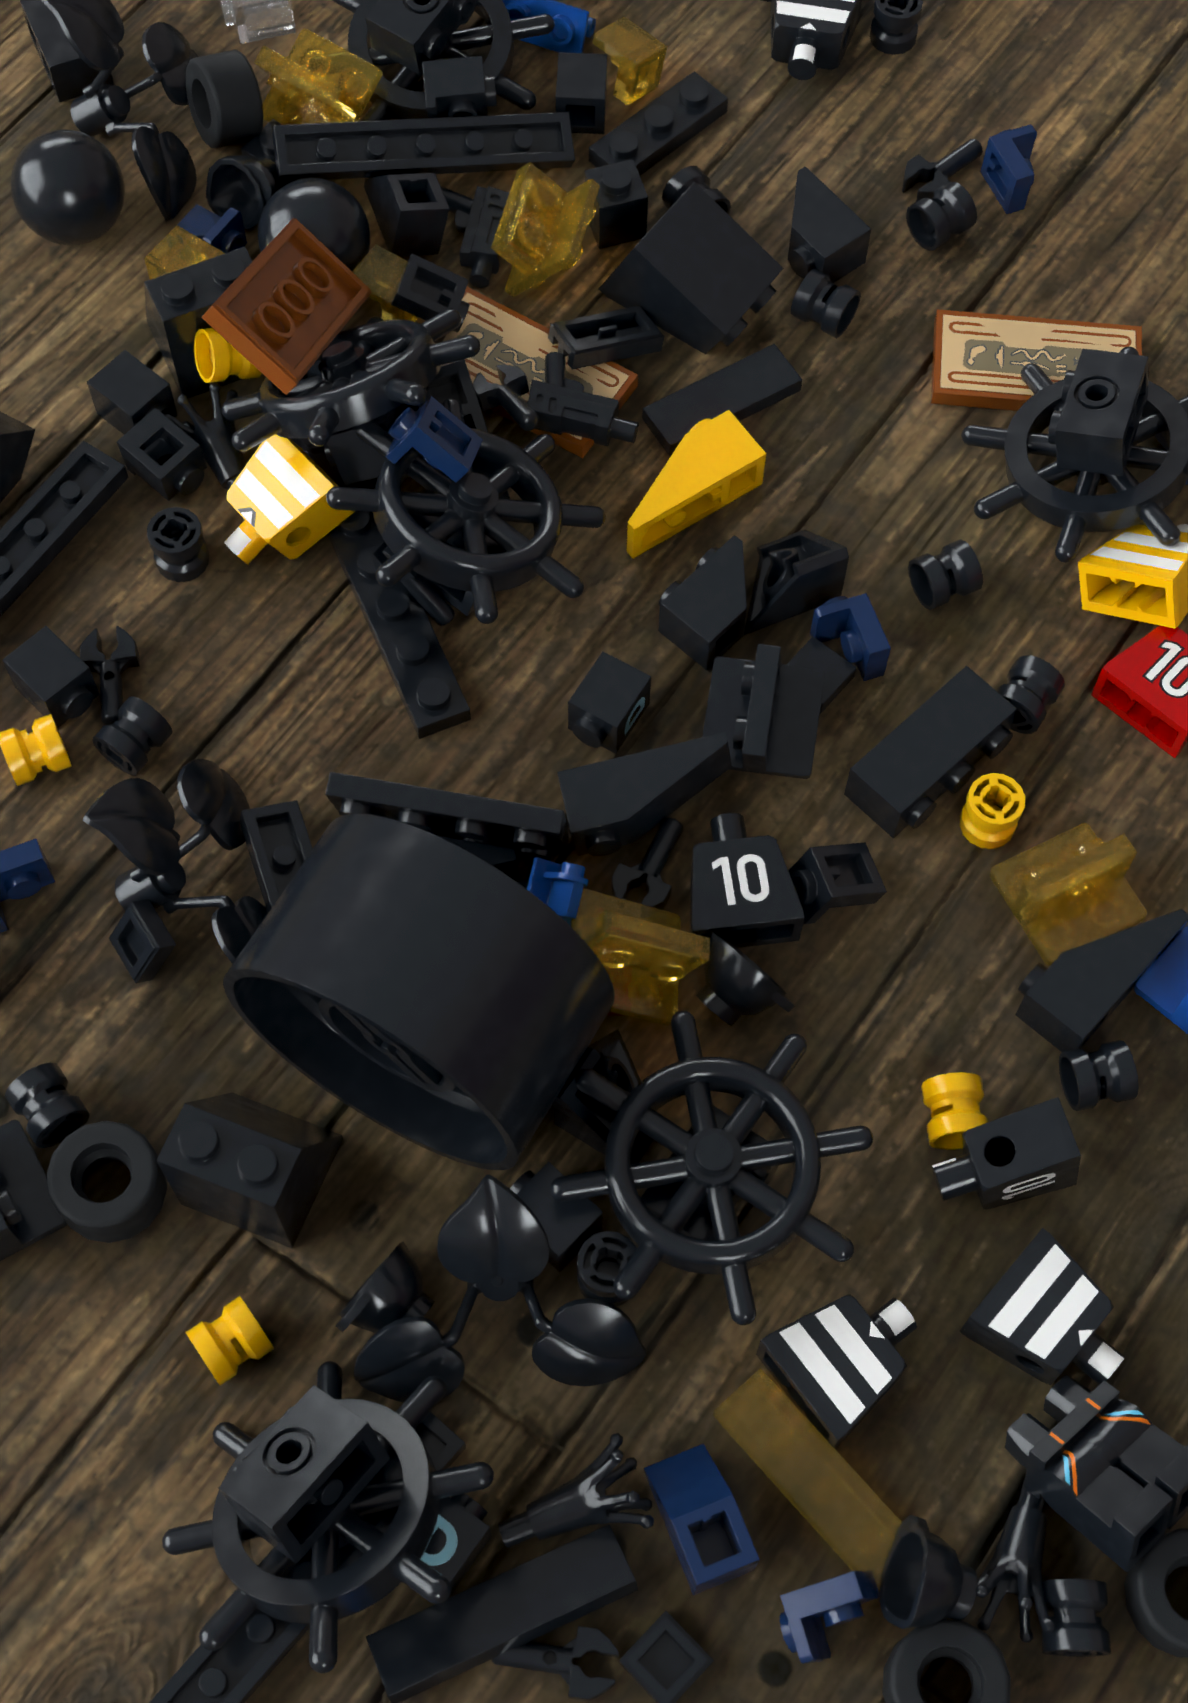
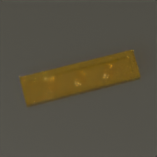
M760 1368L714 1410L713 1416L852 1571H873L880 1593L881 1574L896 1532L902 1522Z

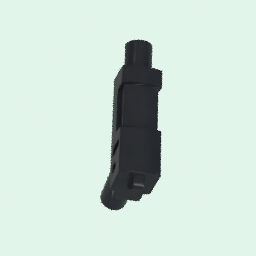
M442 186L441 189L449 206V211L456 214L455 227L457 231L465 232L460 249V265L471 267L472 271L469 281L473 286L485 288L489 285L491 273L497 274L502 259L501 247L503 239L508 235L515 207L513 195L490 186L487 188L477 186L474 199Z
M550 352L545 356V383L532 380L529 400L527 401L539 416V423L535 429L561 435L562 432L592 439L594 443L604 446L609 445L611 438L631 443L635 442L639 423L618 418L619 400L584 392L583 384L567 379L566 358L562 353Z

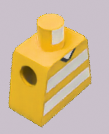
M273 435L260 444L227 491L226 500L245 520L224 543L246 564H249L267 544L274 547L288 559H297L355 511L331 508L327 503L326 495L331 488L338 485L290 438Z
M1180 524L1177 526L1181 536L1178 543L1173 546L1162 545L1146 525H1134L1078 561L1082 610L1176 629L1188 613V525Z

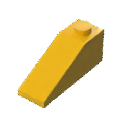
M730 410L713 419H703L695 424L685 434L628 521L627 553L632 559L763 484L766 452Z

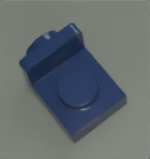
M1031 124L1013 130H1004L997 135L989 137L980 172L1006 214L1025 208L1031 185L1034 182V170L1030 157L1037 132Z
M196 204L166 236L169 250L193 264L240 249L247 244L242 214L233 207H230L220 217Z
M431 396L416 412L411 407H408L396 419L388 432L394 439L385 457L395 464L413 447L423 455L424 459L432 467L441 470L456 483L470 470L483 439Z
M867 593L851 598L846 596L834 597L814 610L810 631L811 637L813 636L821 643L840 638L846 660L851 664L856 663L863 681L884 676L891 647Z
M37 839L0 851V902L10 898L24 899L36 894L41 887L55 882L49 862ZM0 904L1 933L9 930Z
M852 1571L780 1595L785 1612L780 1614L781 1631L789 1650L792 1653H798L802 1664L820 1662L831 1658L830 1648L820 1617H823L826 1628L850 1622L865 1616L861 1606L862 1603L879 1598L880 1593L873 1571Z

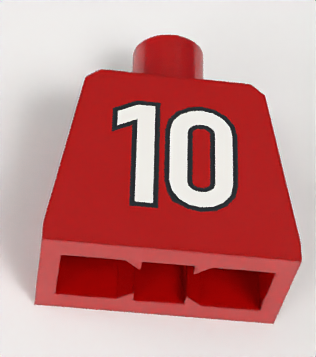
M1158 626L1107 662L1100 672L1091 696L1173 758L1180 754L1188 741V634L1179 627L1174 629Z

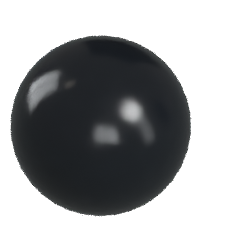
M62 129L37 136L22 149L15 161L11 175L12 198L20 217L37 235L57 244L69 246L82 245L100 238L116 223L124 204V178L115 157L97 139L79 131Z
M306 178L283 186L269 199L262 211L258 225L260 252L295 218L356 276L359 274L369 254L371 233L364 209L348 190L332 181Z

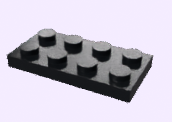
M330 772L325 795L341 816L348 814L381 816L412 825L438 836L439 834L461 837V840L489 845L498 843L518 847V855L531 859L538 857L551 860L552 853L566 855L570 832L564 810Z

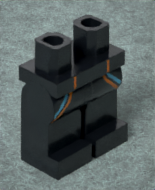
M1065 1375L1050 1389L1045 1397L1043 1411L1059 1423L1050 1430L1031 1414L1024 1413L1007 1430L1005 1449L1026 1468L1024 1488L1038 1499L1043 1497L1054 1511L1124 1571L1128 1572L1165 1534L1166 1528L1170 1530L1188 1512V1445L1184 1447L1153 1425L1146 1414L1136 1405L1127 1400L1119 1399L1120 1392L1105 1380L1093 1391H1090Z

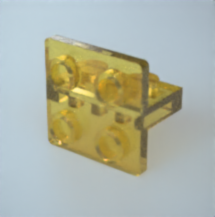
M306 28L300 31L287 58L263 45L254 64L270 75L266 84L271 88L263 102V119L267 122L275 119L283 125L357 122L383 75L377 66Z
M531 162L517 170L491 246L492 250L513 265L505 287V291L509 295L514 297L530 287L535 289L546 278L561 270L567 271L578 262L584 249L582 241L587 225L596 213V206L594 204L600 185L591 178L567 193Z
M1082 823L993 866L989 874L998 891L1048 966H1051L1062 952L1130 928L1142 922L1147 915V910L1124 877L1137 854L1136 850L1125 834L1104 843L1101 838L1096 836L1087 823Z
M583 888L576 919L571 920V927L594 951L610 976L615 993L614 1004L610 1011L663 1025H670L672 1016L678 1011L679 980L709 960L710 938L680 930L681 919L678 914Z

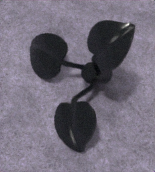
M41 0L54 14L66 38L79 57L88 66L100 71L92 84L83 88L84 95L73 100L71 104V116L76 127L82 133L92 137L104 131L109 136L120 132H133L131 140L133 154L150 193L165 221L175 218L192 196L196 186V169L188 150L174 133L165 131L159 134L158 128L154 123L122 122L125 121L131 108L129 98L160 81L166 95L174 104L189 105L186 91V69L189 61L192 58L198 57L197 54L190 48L188 40L170 24L158 22L149 26L144 31L142 37L144 56L155 73L125 90L117 85L104 84L124 56L123 49L118 45L124 37V25L110 0Z
M195 759L183 766L177 778L179 797L186 812L193 820L201 824V827L180 846L178 845L180 835L173 830L175 823L173 807L167 797L156 786L144 779L130 778L108 788L90 806L83 817V822L108 837L124 856L136 865V867L119 875L115 881V894L120 905L126 911L131 902L149 899L154 909L163 906L168 914L178 909L220 908L213 913L211 918L213 932L221 949L233 964L268 914L266 907L258 900L249 896H244L235 903L226 895L179 898L181 889L186 883V875L179 860L207 839L210 833L219 845L226 850H233L244 844L245 838L239 821L241 810L250 809L240 786L225 770L220 769L215 762L206 759Z
M487 1174L470 1197L447 1218L438 1235L437 1252L442 1265L452 1275L467 1282V1291L451 1329L442 1336L437 1325L425 1317H406L384 1326L368 1340L358 1354L354 1367V1378L365 1389L404 1403L424 1379L429 1376H438L446 1384V1394L443 1398L450 1395L458 1388L465 1371L462 1355L451 1346L459 1341L477 1295L481 1292L487 1298L494 1301H506L513 1298L517 1292L523 1293L536 1327L544 1332L532 1346V1359L544 1374L558 1382L574 1386H593L614 1381L642 1363L646 1355V1348L641 1343L635 1325L628 1315L620 1308L604 1300L586 1298L568 1302L555 1312L552 1321L544 1315L534 1291V1278L541 1274L549 1259L547 1234L527 1204L506 1185L492 1175Z

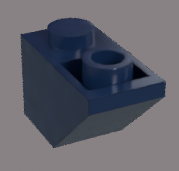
M704 1444L643 1469L693 1596L755 1569L760 1560L735 1498Z

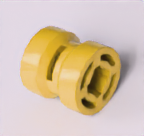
M213 328L199 329L196 332L194 338V358L198 373L205 383L222 382L229 375H236L240 379L258 378L261 376L262 373Z
M52 714L35 719L32 725L33 732L28 733L27 729L20 731L15 728L0 732V746L17 786L34 781L37 773L43 771L42 766L46 765L49 770L54 772L72 767Z
M999 773L982 775L975 780L968 791L966 803L960 814L959 826L963 836L970 843L985 849L1002 847L1009 842L1025 808V794L1022 787L1013 778Z
M957 1072L937 1075L922 1083L923 1104L931 1110L932 1117L927 1125L929 1145L933 1148L945 1150L963 1149L962 1133L988 1123L986 1116L980 1113L979 1106L984 1097L982 1078L973 1073Z
M240 1296L223 1306L222 1315L213 1322L201 1321L185 1332L220 1386L237 1374L238 1366L249 1358L259 1360L274 1349Z

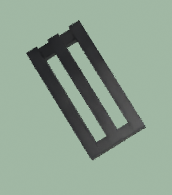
M640 306L550 323L548 339L552 344L559 343L557 351L564 356H568L567 364L573 370L659 352L662 350L664 335Z

